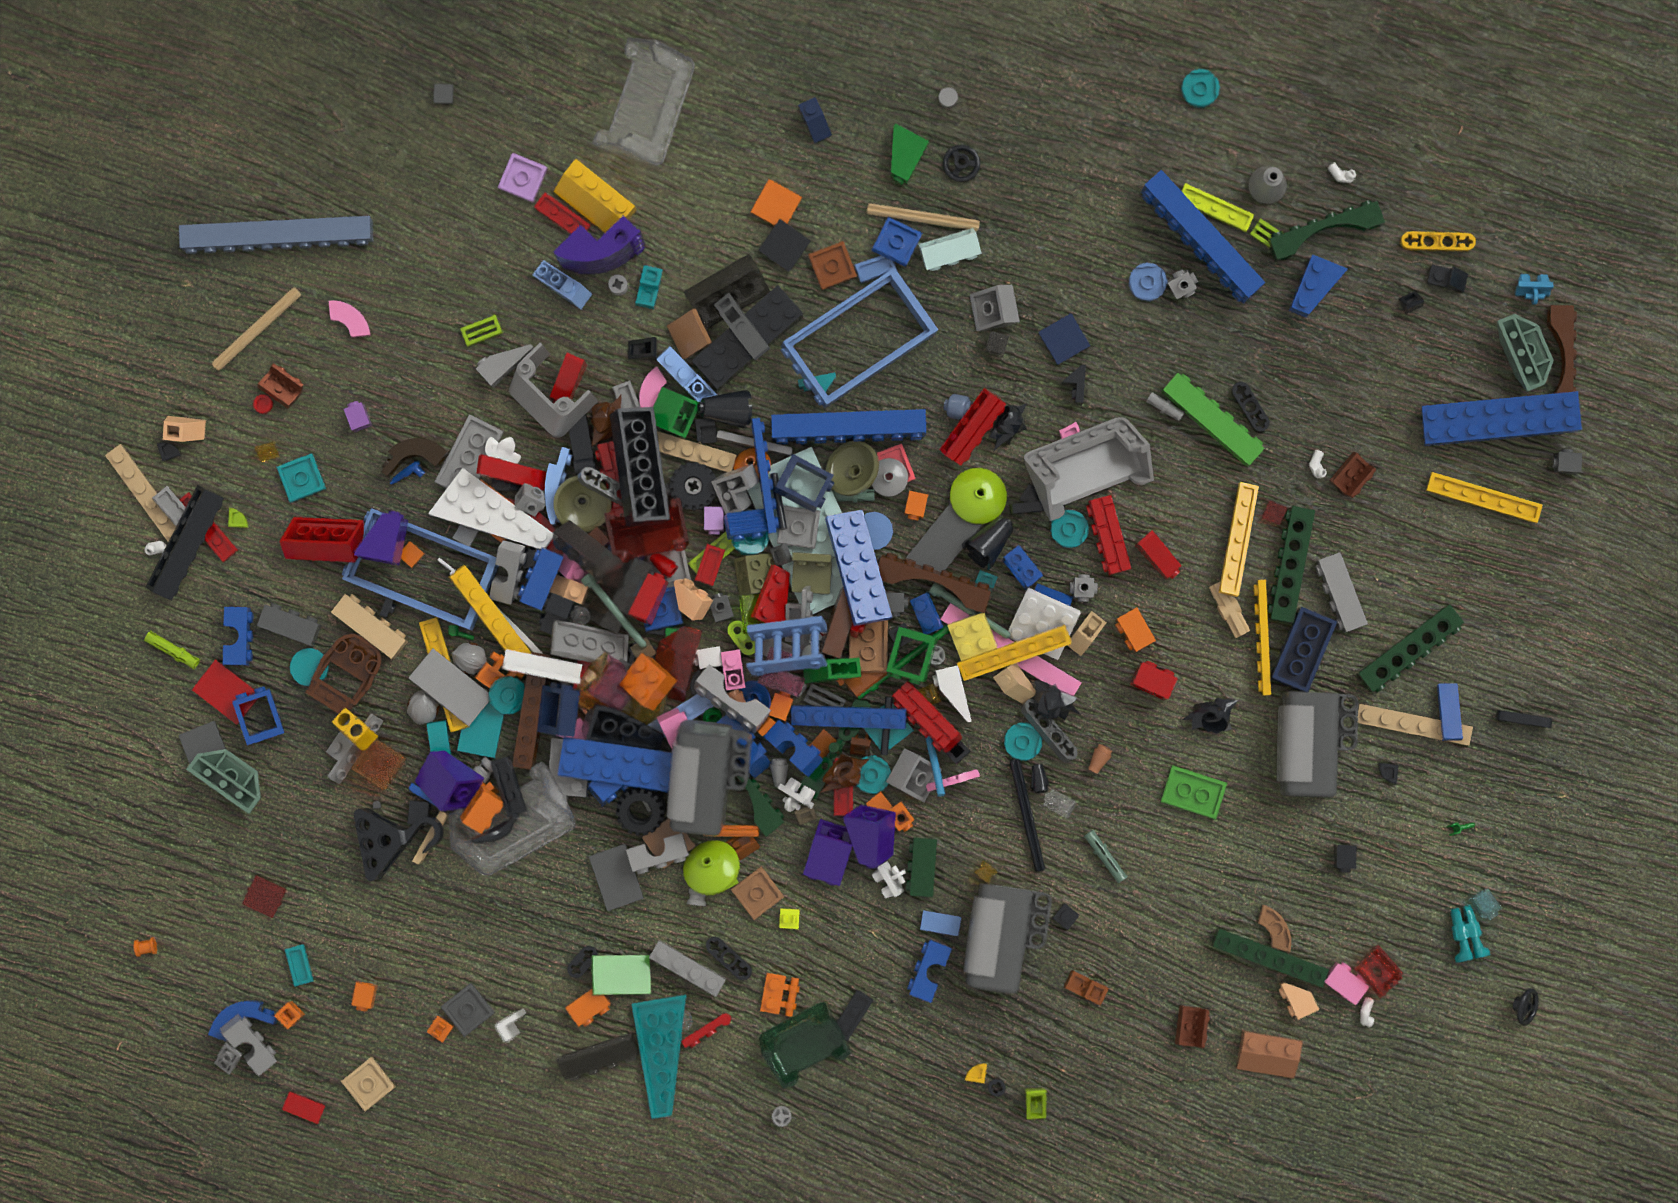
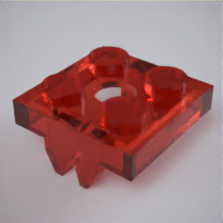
M1378 944L1354 968L1379 998L1385 996L1391 988L1396 986L1403 975L1400 968ZM1374 967H1378L1381 970V977L1374 975Z

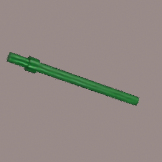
M945 625L932 636L940 640L950 632L948 626ZM923 642L896 662L894 668L899 670L928 649L929 643ZM887 672L886 676L857 698L860 700L871 691L877 690L881 683L891 677V673Z

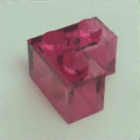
M773 647L769 648L765 661L774 660ZM781 650V659L792 658V654ZM788 671L764 674L760 676L758 683L799 697L805 679L790 674Z
M608 654L586 683L589 694L620 711L631 699V695L619 685L627 674L624 664Z

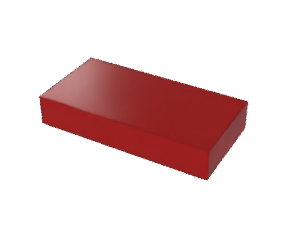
M709 544L706 545L695 581L714 586L725 549Z
M289 1091L282 1110L319 1124L326 1105Z

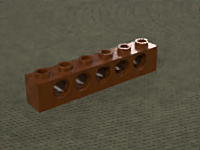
M531 652V653H530V654H532V655H537V656H542V657H547V658H552V659H553V655L542 654V653H536V652ZM527 674L513 767L535 769L541 732H537L542 685L548 686L550 678Z

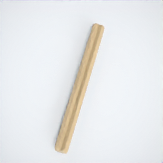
M868 204L867 214L965 230L973 228L975 231H978L980 224L978 220L877 204Z
M295 287L292 288L212 362L213 367L218 371L221 370L301 296V293Z

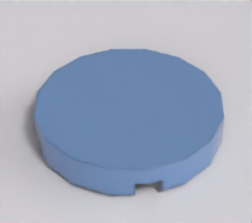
M1154 263L1138 265L1129 277L1130 291L1136 298L1142 301L1156 300L1163 294L1167 286L1165 272Z
M878 512L865 514L864 517L873 549L878 550L887 546L893 534L890 520Z

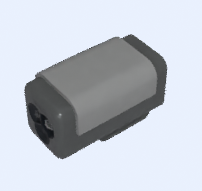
M1316 692L1282 693V706L1278 707L1277 781H1280V793L1283 796L1334 797L1337 794L1338 751L1353 750L1357 746L1358 699L1354 695ZM1346 698L1352 701V706L1349 709L1344 706ZM1346 717H1349L1352 721V725L1349 728H1346L1343 724V720ZM1346 736L1351 739L1349 747L1343 745V739Z
M696 720L682 721L673 742L667 817L670 819V828L673 831L706 836H717L721 833L726 821L728 789L741 790L746 786L749 779L752 736L749 732L734 730L733 726L729 724ZM738 739H745L747 744L741 745ZM742 757L746 763L741 764L737 762L736 758ZM735 776H741L744 781H736Z
M979 883L978 895L973 898L963 971L966 972L965 982L970 988L1007 994H1016L1019 991L1025 947L1040 949L1046 943L1052 903L1051 897L1047 893ZM1040 896L1047 898L1045 906L1041 907L1038 905L1037 899ZM1037 915H1042L1045 919L1041 926H1037L1034 922ZM1035 934H1039L1042 937V941L1038 945L1032 943V937Z

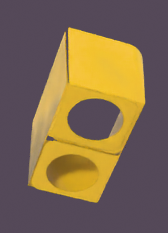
M344 708L332 721L336 728L360 750H366L378 737L371 728L347 708ZM350 719V722L343 726ZM355 724H360L363 728L362 733L356 737L350 734L351 727Z

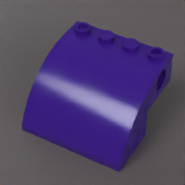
M623 215L598 241L580 225L553 253L563 269L580 274H600L620 267L635 254L637 256L645 250V242L641 231Z

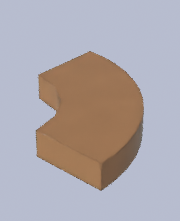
M1262 905L1257 923L1264 926L1269 932L1272 948L1290 953L1291 934L1286 922L1278 912Z

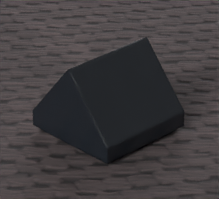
M1414 291L1399 298V302L1405 314H1408L1423 307L1424 299Z

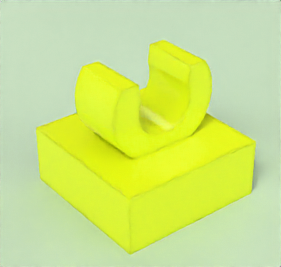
M780 908L779 928L799 929L800 910Z

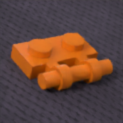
M495 651L490 655V658L495 661L493 666L485 662L475 676L477 680L488 688L491 687L495 680L505 676L498 671L503 665L504 656L497 654ZM508 670L509 672L506 676H516L522 679L525 673Z
M767 973L760 1011L779 1014L780 1007L786 1008L785 1016L793 1017L794 1009L796 1010L797 1005L795 1003L796 994L800 989V986H798L799 978L792 977L791 984H785L786 976ZM784 990L789 991L787 1002L782 1001Z

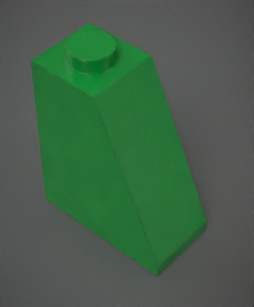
M896 123L893 129L891 176L893 177L892 180L896 183L908 185L929 145V141Z
M860 658L826 660L827 666L818 669H803L804 684L861 677Z

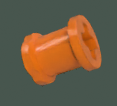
M154 937L145 941L134 940L136 957H141L142 954L148 953L157 954V943Z

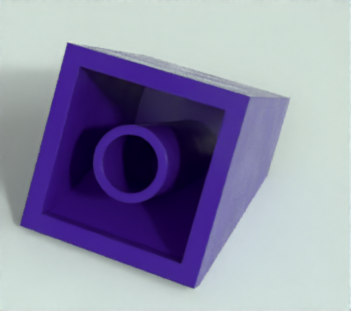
M389 511L388 514L382 513L358 546L354 555L361 559L399 566L408 520L403 518L404 515L399 512Z
M445 750L430 752L415 779V783L440 811L465 809L484 781L483 776Z
M859 805L844 816V823L859 864L866 865L868 868H877L893 856L896 812Z
M820 819L803 875L812 880L819 879L829 885L840 886L852 848V842L845 826Z

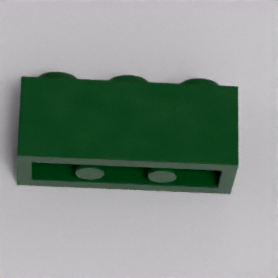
M914 837L913 841L909 842V853H912V861L908 860L907 872H911V880H907L906 891H910V896L933 897L937 839Z

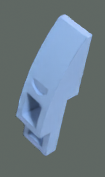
M668 346L656 358L695 401L701 402L702 398L717 395L671 346Z
M564 447L561 449L557 465L549 463L545 480V505L550 524L556 526L557 522L560 523L554 511V495L561 483L566 480L567 473H565L567 465L570 466L573 455L570 454L571 450Z

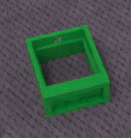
M899 627L886 671L891 673V677L901 679L904 676L909 678L908 682L920 685V682H926L938 638ZM903 636L929 643L920 676L894 668Z

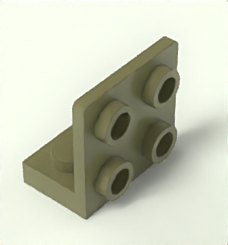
M793 552L792 592L802 593L804 587L811 586V592L815 594H830L832 555Z
M771 553L749 555L734 559L739 597L761 592L771 565H775Z

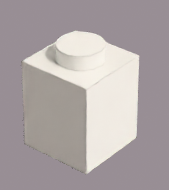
M720 646L697 650V654L694 655L695 665L699 666L700 670L706 669L709 664L714 668L723 666Z

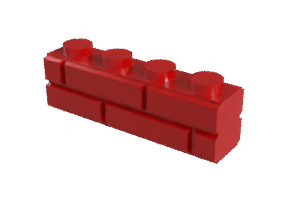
M984 388L939 450L962 466L964 462L969 460L973 449L980 445L986 431L993 427V422L997 416L1004 412L1006 403L997 395Z
M610 441L597 445L598 450L595 451L598 462L601 461L603 467L600 469V472L619 482L614 442ZM617 490V497L619 499H622L621 491ZM611 501V517L615 516L617 521L623 520V507Z
M1108 495L1088 501L1089 505L1086 506L1088 517L1093 519L1094 524H1091L1093 535L1098 537L1099 542L1096 543L1098 553L1103 555L1104 561H1101L1103 572H1107L1108 576L1131 570L1112 496Z
M907 681L901 689L893 694L892 697L895 700L893 704L896 708L906 709L908 714L906 718L913 725L917 723L921 727L919 731L925 738L930 736L933 739L931 744L939 752L943 750L945 753H948L963 738L910 682Z

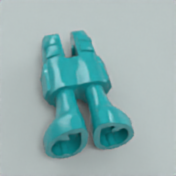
M1471 905L1463 906L1465 921L1462 920L1459 908L1451 909L1454 941H1459L1460 953L1454 958L1456 963L1491 955L1490 950L1484 947L1479 937L1482 935V931ZM1468 938L1472 940L1473 954L1469 947Z

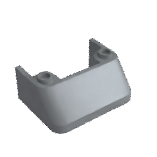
M539 343L517 365L509 392L550 435L560 438L598 400L587 390L575 403L568 397H561L553 404L530 381L536 372V368L550 355L548 350Z

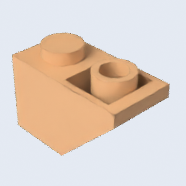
M167 416L164 420L163 440L179 442L205 439L206 420Z
M687 578L675 580L674 587L679 610L691 620H702L713 600L708 597L707 592L695 587L693 581Z
M1284 982L1279 983L1281 987L1278 989L1283 1000L1287 999L1289 1004L1287 1010L1291 1017L1295 1016L1299 1020L1319 1010L1311 992Z

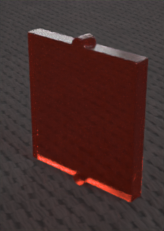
M256 875L251 886L247 888L248 893L242 904L273 918L278 907L282 905L281 901L287 889Z

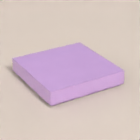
M512 153L498 189L534 203L548 168Z

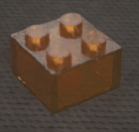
M376 738L366 750L362 751L351 769L382 790H387L407 760V757Z

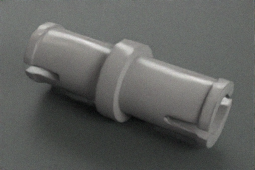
M1154 392L1150 394L1146 401L1161 410L1160 413H1165L1178 422L1185 413V411L1171 404L1170 400L1166 401Z

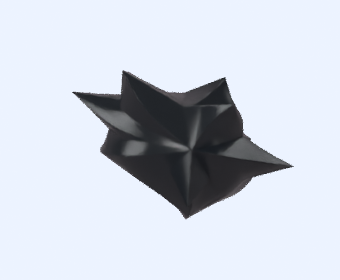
M1027 403L1020 406H1005L1004 412L998 416L989 436L996 439L994 451L1004 442L1010 446L1012 438L1016 433L1027 430L1024 418L1022 417Z
M1035 681L1037 691L1034 702L1038 714H1041L1045 719L1050 717L1055 719L1059 716L1064 720L1069 711L1081 715L1073 705L1077 699L1075 696L1058 689L1056 684L1050 685L1043 681Z
M1216 698L1211 702L1195 704V711L1182 720H1192V730L1203 727L1208 732L1212 731L1218 734L1228 728L1231 709L1238 700Z

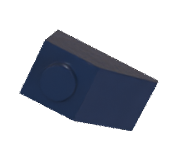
M816 97L798 105L799 112L814 144L832 136Z

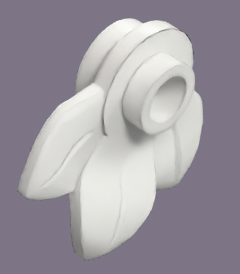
M493 437L488 438L485 445L487 456L516 464L520 461L521 456L514 453L515 443L512 437L505 438L499 443Z

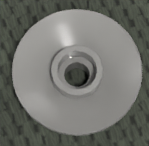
M886 458L880 460L879 471L872 484L873 489L883 496L898 495L907 485V469L896 459ZM891 473L893 475V478L891 480H887L885 477L886 474Z

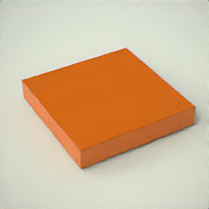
M769 179L753 206L751 213L774 226L779 219L788 224L802 197Z

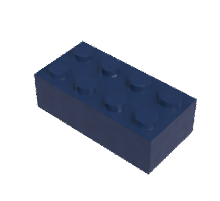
M1304 607L1298 608L1294 623L1290 627L1270 679L1297 691L1308 692L1337 621Z

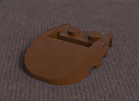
M347 634L342 636L321 658L305 693L338 714L344 708L350 711L370 689L375 675L378 673L381 666V654L378 648L359 635ZM330 661L363 682L352 699L319 679Z

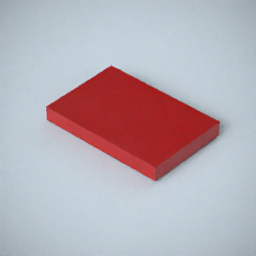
M215 659L193 687L192 691L236 725H239L232 701L236 699L235 696L245 692L247 695L253 694L254 688ZM259 698L239 704L243 718Z

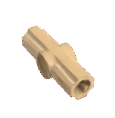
M1220 582L1210 586L1209 589L1218 605L1217 609L1221 617L1227 622L1234 637L1237 638L1249 632V626L1241 614L1242 610L1236 598L1218 593Z

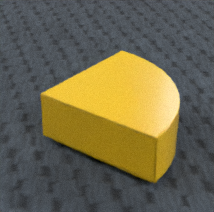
M981 1063L973 1066L966 1074L965 1081L984 1083L987 1064Z

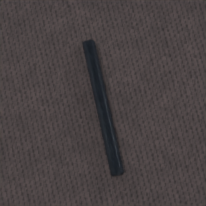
M1014 759L1010 761V767L1034 869L1036 872L1045 870V865L1019 759Z

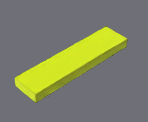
M1186 183L1184 184L1183 194L1201 213L1245 233L1247 232L1254 214Z

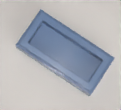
M878 256L855 264L861 283L881 277L893 268L896 269L894 261L884 256Z
M923 910L920 930L958 936L961 917Z

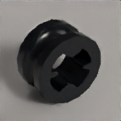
M993 1079L988 1084V1091L993 1096H1001L1006 1090L1005 1083L1000 1079ZM997 1082L1001 1083L999 1086L1002 1087V1090L994 1093L992 1085H996Z

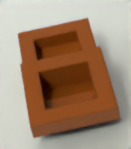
M1071 970L1063 986L1100 1006L1109 990L1108 987Z

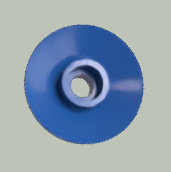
M750 680L745 682V688L739 689L743 692L746 702L757 699L767 708H770V694L762 683Z

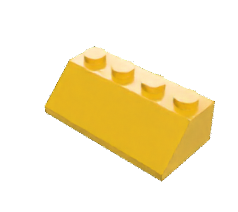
M577 159L564 172L553 191L604 233L623 215L629 220L636 211L635 205Z

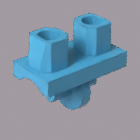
M1521 274L1515 289V296H1525V299H1531L1532 305H1537L1538 299H1545V296H1550L1553 282H1549L1548 275L1540 274L1537 276L1536 282H1530V275Z

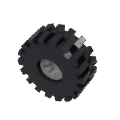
M688 462L685 465L682 464L673 472L674 474L670 478L669 489L672 498L678 506L688 511L703 510L704 507H709L711 502L715 500L716 491L712 481L716 477L713 471L706 465L699 464V462ZM695 481L697 482V486L699 488L698 490L694 489V491L692 492L690 491L691 488L688 486V484H693Z

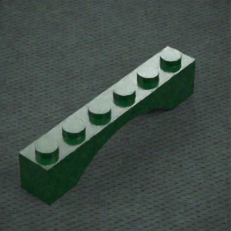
M1371 200L1361 203V207L1354 209L1351 206L1343 209L1341 214L1331 213L1324 216V220L1318 221V219L1307 222V225L1300 228V225L1289 228V232L1282 234V231L1272 234L1268 242L1274 262L1293 257L1305 240L1320 231L1330 228L1347 227L1365 232L1382 226L1385 220L1378 201L1372 203Z
M736 776L741 782L744 781L741 776ZM754 778L748 779L745 788L752 800L754 822L767 837L784 823L782 819L785 816L778 808L774 810L770 805L773 801L766 793L762 795L758 790L761 787Z

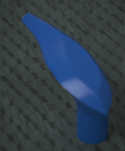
M416 461L400 471L389 483L394 484L409 476L412 472L421 477L425 471L419 467L420 462Z

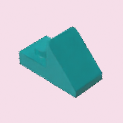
M836 373L814 377L827 393L836 379ZM804 379L798 380L799 390L803 389L804 392L812 391L805 387Z

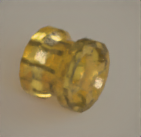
M983 860L981 867L976 869L974 873L989 884L991 877L996 875L998 871Z

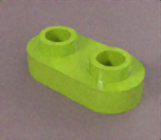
M741 621L731 622L728 626V634L743 654H755V641H752L748 635L746 625ZM734 628H741V632L739 634H735ZM751 642L753 647L746 649V643Z

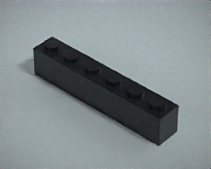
M197 485L145 586L147 589L172 601L179 591L182 579L188 573L191 562L196 558L199 546L205 540L206 532L213 525L217 511L222 507L224 499L222 496Z

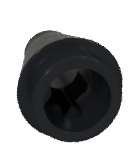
M1043 764L1033 765L1031 789H1033L1034 793L1048 792L1050 784Z

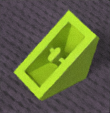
M1025 1089L1027 1119L1046 1118V1089Z

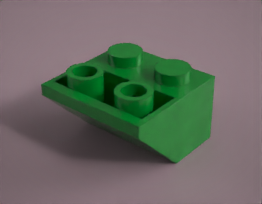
M661 387L653 405L656 426L686 438L697 413L698 402Z

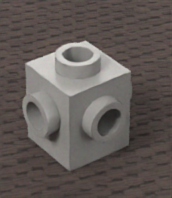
M1181 269L1172 274L1174 277L1167 280L1176 299L1182 296L1187 298L1195 293L1194 290L1197 289L1196 283H1198V280L1193 272L1189 273L1188 269L1185 271ZM1183 281L1187 282V284L1184 286L1181 285V282Z
M524 483L515 495V508L535 517L545 507L544 491L537 487Z
M1079 574L1078 578H1074L1073 582H1070V594H1073V598L1078 599V602H1089V599L1094 598V594H1097V583H1094V578H1090V575ZM1082 584L1088 586L1087 591L1081 590Z

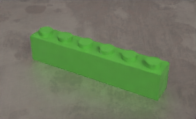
M1177 373L1161 393L1178 408L1185 411L1186 415L1241 463L1249 467L1265 449L1262 446L1263 443L1257 437L1252 438L1248 434V429L1242 424L1237 425L1230 413L1221 411L1219 409L1220 405L1215 400L1206 398L1204 396L1205 392L1197 386L1195 388L1190 384L1191 380L1185 374L1180 375Z

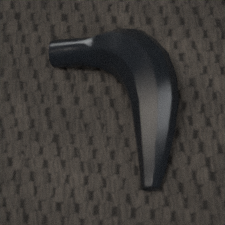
M513 813L506 821L472 838L471 842L488 843L506 837L512 831L519 815Z

